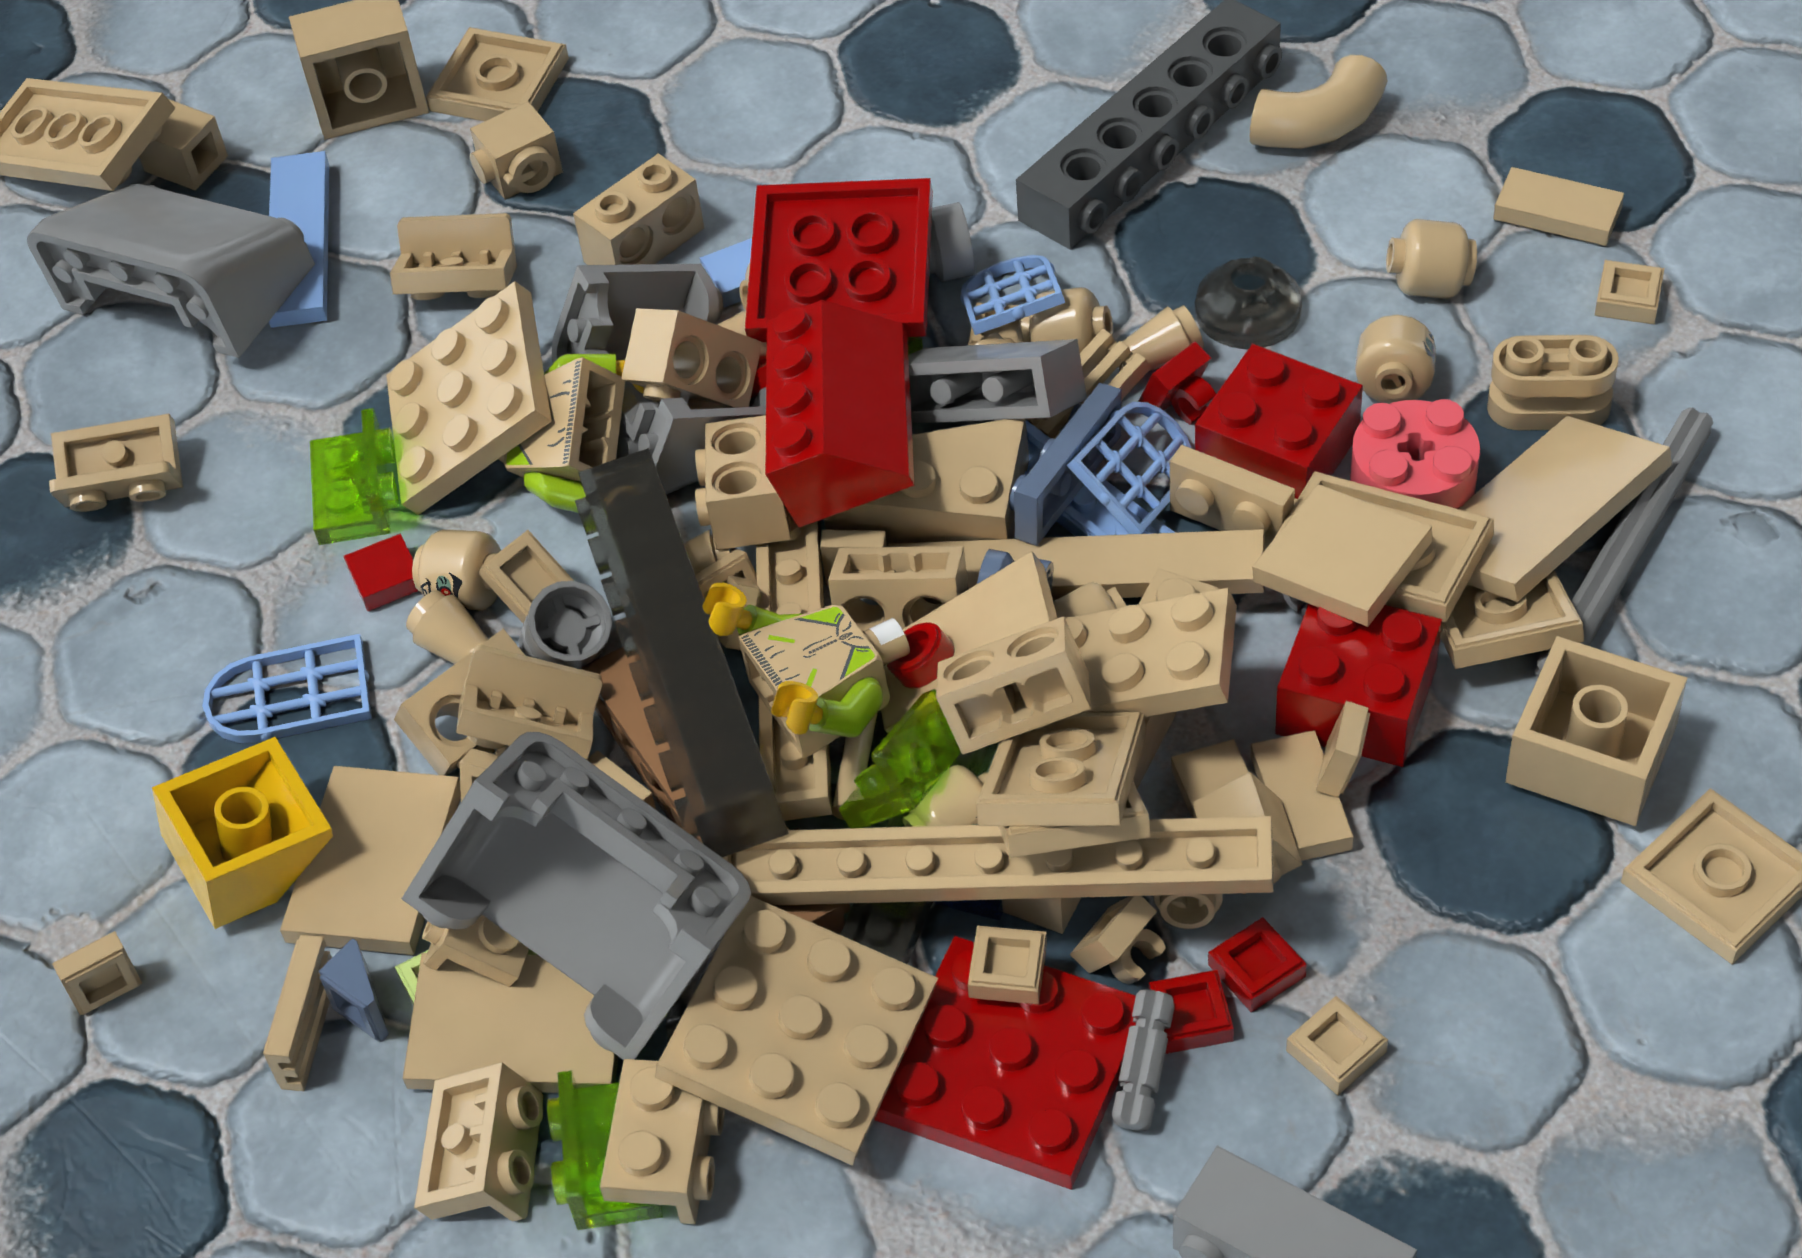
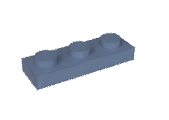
M1099 382L1084 403L1080 402L1074 406L1067 425L1056 439L1050 438L1045 443L1039 460L1027 475L1023 474L1018 477L1012 488L1009 500L1010 509L1015 511V539L1038 546L1084 484L1066 465L1108 422L1110 415L1114 411L1121 409L1122 389ZM1117 422L1102 438L1110 449L1121 437L1120 424ZM1094 446L1081 462L1093 473L1105 457Z

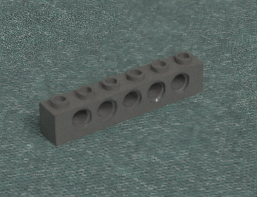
M1236 0L1222 1L1016 179L1018 221L1069 250L1088 234L1095 233L1110 214L1124 202L1131 201L1145 183L1160 170L1167 169L1180 152L1195 139L1202 138L1215 121L1229 109L1236 108L1250 90L1264 78H1270L1276 72L1282 59V50L1280 49L1281 23Z

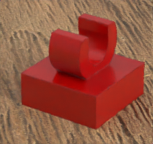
M1196 341L1152 373L1138 401L1150 403L1162 410H1166L1169 406L1173 405L1178 416L1191 425L1200 418L1207 408L1206 404L1213 400L1216 395L1211 385L1201 378L1211 357Z

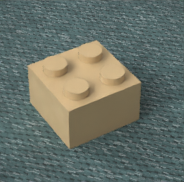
M353 0L289 16L298 54L324 140L429 113L399 0Z
M1556 636L1512 735L1505 783L1636 826L1677 727L1688 677Z

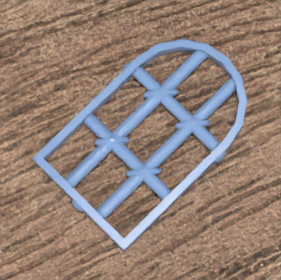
M1028 255L999 262L970 277L962 285L960 299L966 307L974 334L978 335L1064 304L1065 300L1054 274V265L1044 256ZM1016 272L1011 277L997 282L994 281V278L1003 274ZM1048 274L1050 280L1030 286L1029 281L1031 279ZM1020 283L1021 289L1019 291L1000 297L999 292ZM1051 289L1055 291V293L1035 299V296L1039 293ZM990 295L991 299L988 302L972 308V300ZM1026 299L1027 303L1004 310L1007 305ZM995 310L996 314L976 320V316Z
M1131 402L1120 410L1114 411L1110 415L1108 422L1066 466L1130 534H1142L1170 502V490L1159 501L1146 488V485L1158 472H1164L1170 478V464L1167 461L1175 454L1181 444L1191 448V445L1179 424L1164 410L1147 402ZM1127 413H1140L1149 418L1139 427L1134 426L1125 415ZM1118 422L1131 438L1119 451H1112L1102 438ZM1157 423L1166 429L1173 439L1163 452L1162 450L1157 451L1145 438ZM1094 446L1109 461L1096 476L1081 462ZM1135 447L1142 448L1154 461L1142 476H1135L1122 462ZM1112 472H1119L1132 486L1120 501L1102 484ZM1136 497H1142L1152 508L1151 512L1140 524L1126 510Z
M355 634L257 654L230 663L214 675L204 692L202 707L210 728L222 738L233 742L256 743L273 737L278 739L372 719L368 689L369 673L366 670L361 635ZM351 648L356 649L357 659L316 667L315 656ZM305 658L306 667H301L300 671L263 678L262 667ZM250 669L253 670V678H248L247 682L222 687L223 684L235 675ZM358 669L360 686L319 694L318 680H322L323 676ZM307 680L309 694H304L303 698L266 705L265 691H269L270 687ZM249 691L255 692L256 705H251L250 709L213 716L212 707L215 698ZM361 696L362 708L321 716L320 707H325L326 703ZM310 706V719L268 727L267 718H272L273 714ZM257 717L258 730L237 731L224 727L222 724Z

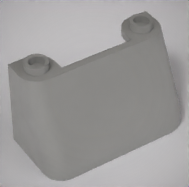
M133 183L42 219L27 237L29 249L63 310L84 315L107 287L174 305L184 326L193 328L200 321L218 336L213 343L216 352L240 358L315 265L304 242L302 231L296 224L286 218H274L163 190L150 184Z
M702 264L577 265L553 336L552 362L554 363L560 356L565 354H616V360H625L636 308L679 310L716 324L723 312L721 292L715 287ZM625 381L614 470L622 485L635 489L644 499L663 497L698 482L695 450L705 449V423L766 415V387L759 391L754 401L752 398L750 399L749 407L690 410L687 405L688 402H685L683 398L661 399L660 402L644 398L643 393L637 391L632 383Z
M526 732L520 735L474 781L401 899L420 912L428 922L444 929H466L473 925L481 915H484L594 995L584 1013L585 1024L599 1046L615 1053L624 1060L637 1058L746 906L751 891L749 883L743 874L732 864L563 742L544 733Z

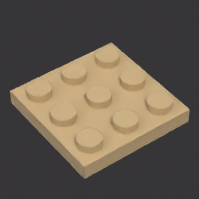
M516 281L495 296L487 298L476 310L451 328L442 331L435 340L409 359L401 361L386 375L401 505L417 515L424 512L552 422L531 292Z
M750 896L748 903L724 935L657 1063L655 1078L853 1166L930 1001L938 978Z

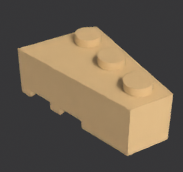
M1003 419L913 434L915 486L824 519L826 529L885 531L887 547L893 543L1014 539L1015 511L1010 509L1009 500L1016 480L1019 476L1025 474L1028 468L1029 449L1026 419Z

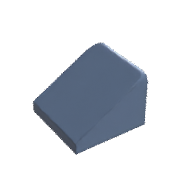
M352 939L319 970V978L332 1008L376 1041L378 1039L383 1041L389 1035L369 969L358 942Z

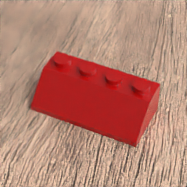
M824 300L802 308H789L780 313L776 318L767 321L765 475L799 528L915 486L908 337L904 325L900 322Z

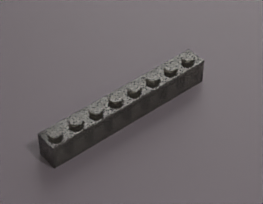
M649 448L578 472L586 497L574 500L587 536L596 532L599 534V536L588 539L594 561L600 575L608 572L612 573V576L601 579L605 595L613 616L624 612L626 615L625 618L614 621L627 658L638 654L640 660L629 664L633 680L641 701L654 698L655 704L643 708L656 746L667 742L670 746V750L658 753L671 792L684 788L686 794L685 797L674 800L683 830L693 837L700 836L703 844L721 857L789 834L718 636L710 628L708 622L710 614L703 610L704 598Z

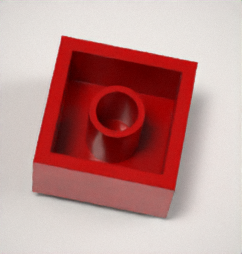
M1252 343L1195 423V450L1294 488V498L1298 499L1314 471L1332 476L1353 445L1354 434L1361 420L1363 385Z
M1308 604L1277 686L1275 734L1285 737L1315 730L1320 746L1326 747L1345 702L1349 701L1369 708L1368 713H1370L1361 757L1403 767L1437 668L1442 619L1384 605L1369 627L1336 615L1322 607Z

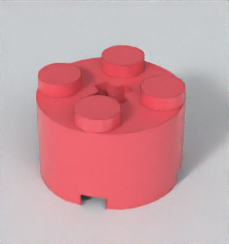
M1439 399L1433 402L1404 400L1390 404L1375 403L1365 410L1363 420L1354 434L1350 481L1459 509L1475 495L1480 456L1478 436L1472 425L1464 418L1462 407L1448 399Z

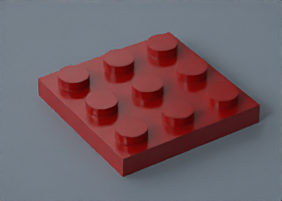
M931 178L757 185L745 318L746 335L758 341L767 342L768 320L776 318L780 313L789 308H802L824 300L900 322L907 331V337L926 336L933 205Z
M954 936L935 975L938 980L934 992L874 1120L1072 1190L1119 1083L1129 1027L1136 1026V1023L1133 1022L1134 1017H1132L1136 995L1044 965L1039 1005L969 998L968 979L974 942Z

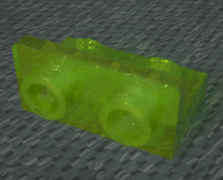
M374 408L361 410L362 432L310 440L313 530L319 545L391 534L389 509L399 507V497L393 472H387V464L396 463L395 447L390 427L380 429Z
M936 689L923 693L872 752V759L875 764L865 769L855 778L854 783L857 788L839 808L840 813L850 828H864L916 809L941 778L942 774L961 753L937 701Z
M572 1070L558 1072L559 1097L547 1100L551 1137L553 1142L562 1141L563 1160L555 1161L551 1164L556 1204L569 1205L577 1230L663 1218L662 1205L604 1201L600 1190L619 1082L578 1088Z

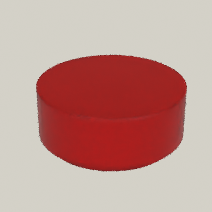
M931 622L920 623L905 630L904 634L909 644L910 653L887 664L889 671L907 688H920L937 679L938 662L954 655L953 642L938 625Z

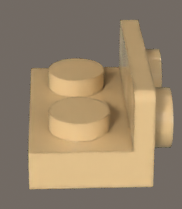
M503 1062L435 1080L414 1208L431 1220L487 1206L492 1207L510 1221L525 1219L528 1215L530 1193L534 1183L537 1141L540 1123L543 1118L542 1092Z

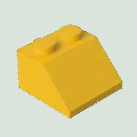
M276 737L152 787L161 836L214 929L277 903L333 837L331 826Z

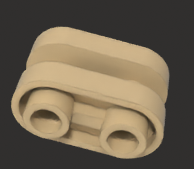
M1522 335L1507 338L1497 345L1493 353L1492 382L1489 387L1487 403L1488 413L1498 425L1511 430H1551L1566 416L1601 425L1610 414L1613 397L1612 386L1616 379L1619 361L1618 353L1611 343L1593 335Z

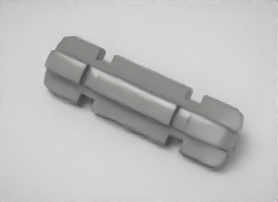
M1140 990L1136 994L1132 1012L1133 1022L1136 1023V1026L1129 1027L1118 1081L1123 1090L1116 1092L1112 1111L1114 1124L1125 1129L1146 1131L1152 1123L1155 1103L1154 1099L1151 1098V1094L1158 1093L1168 1038H1166L1167 1033L1164 1032V1029L1171 1027L1175 1007L1172 996L1160 991Z

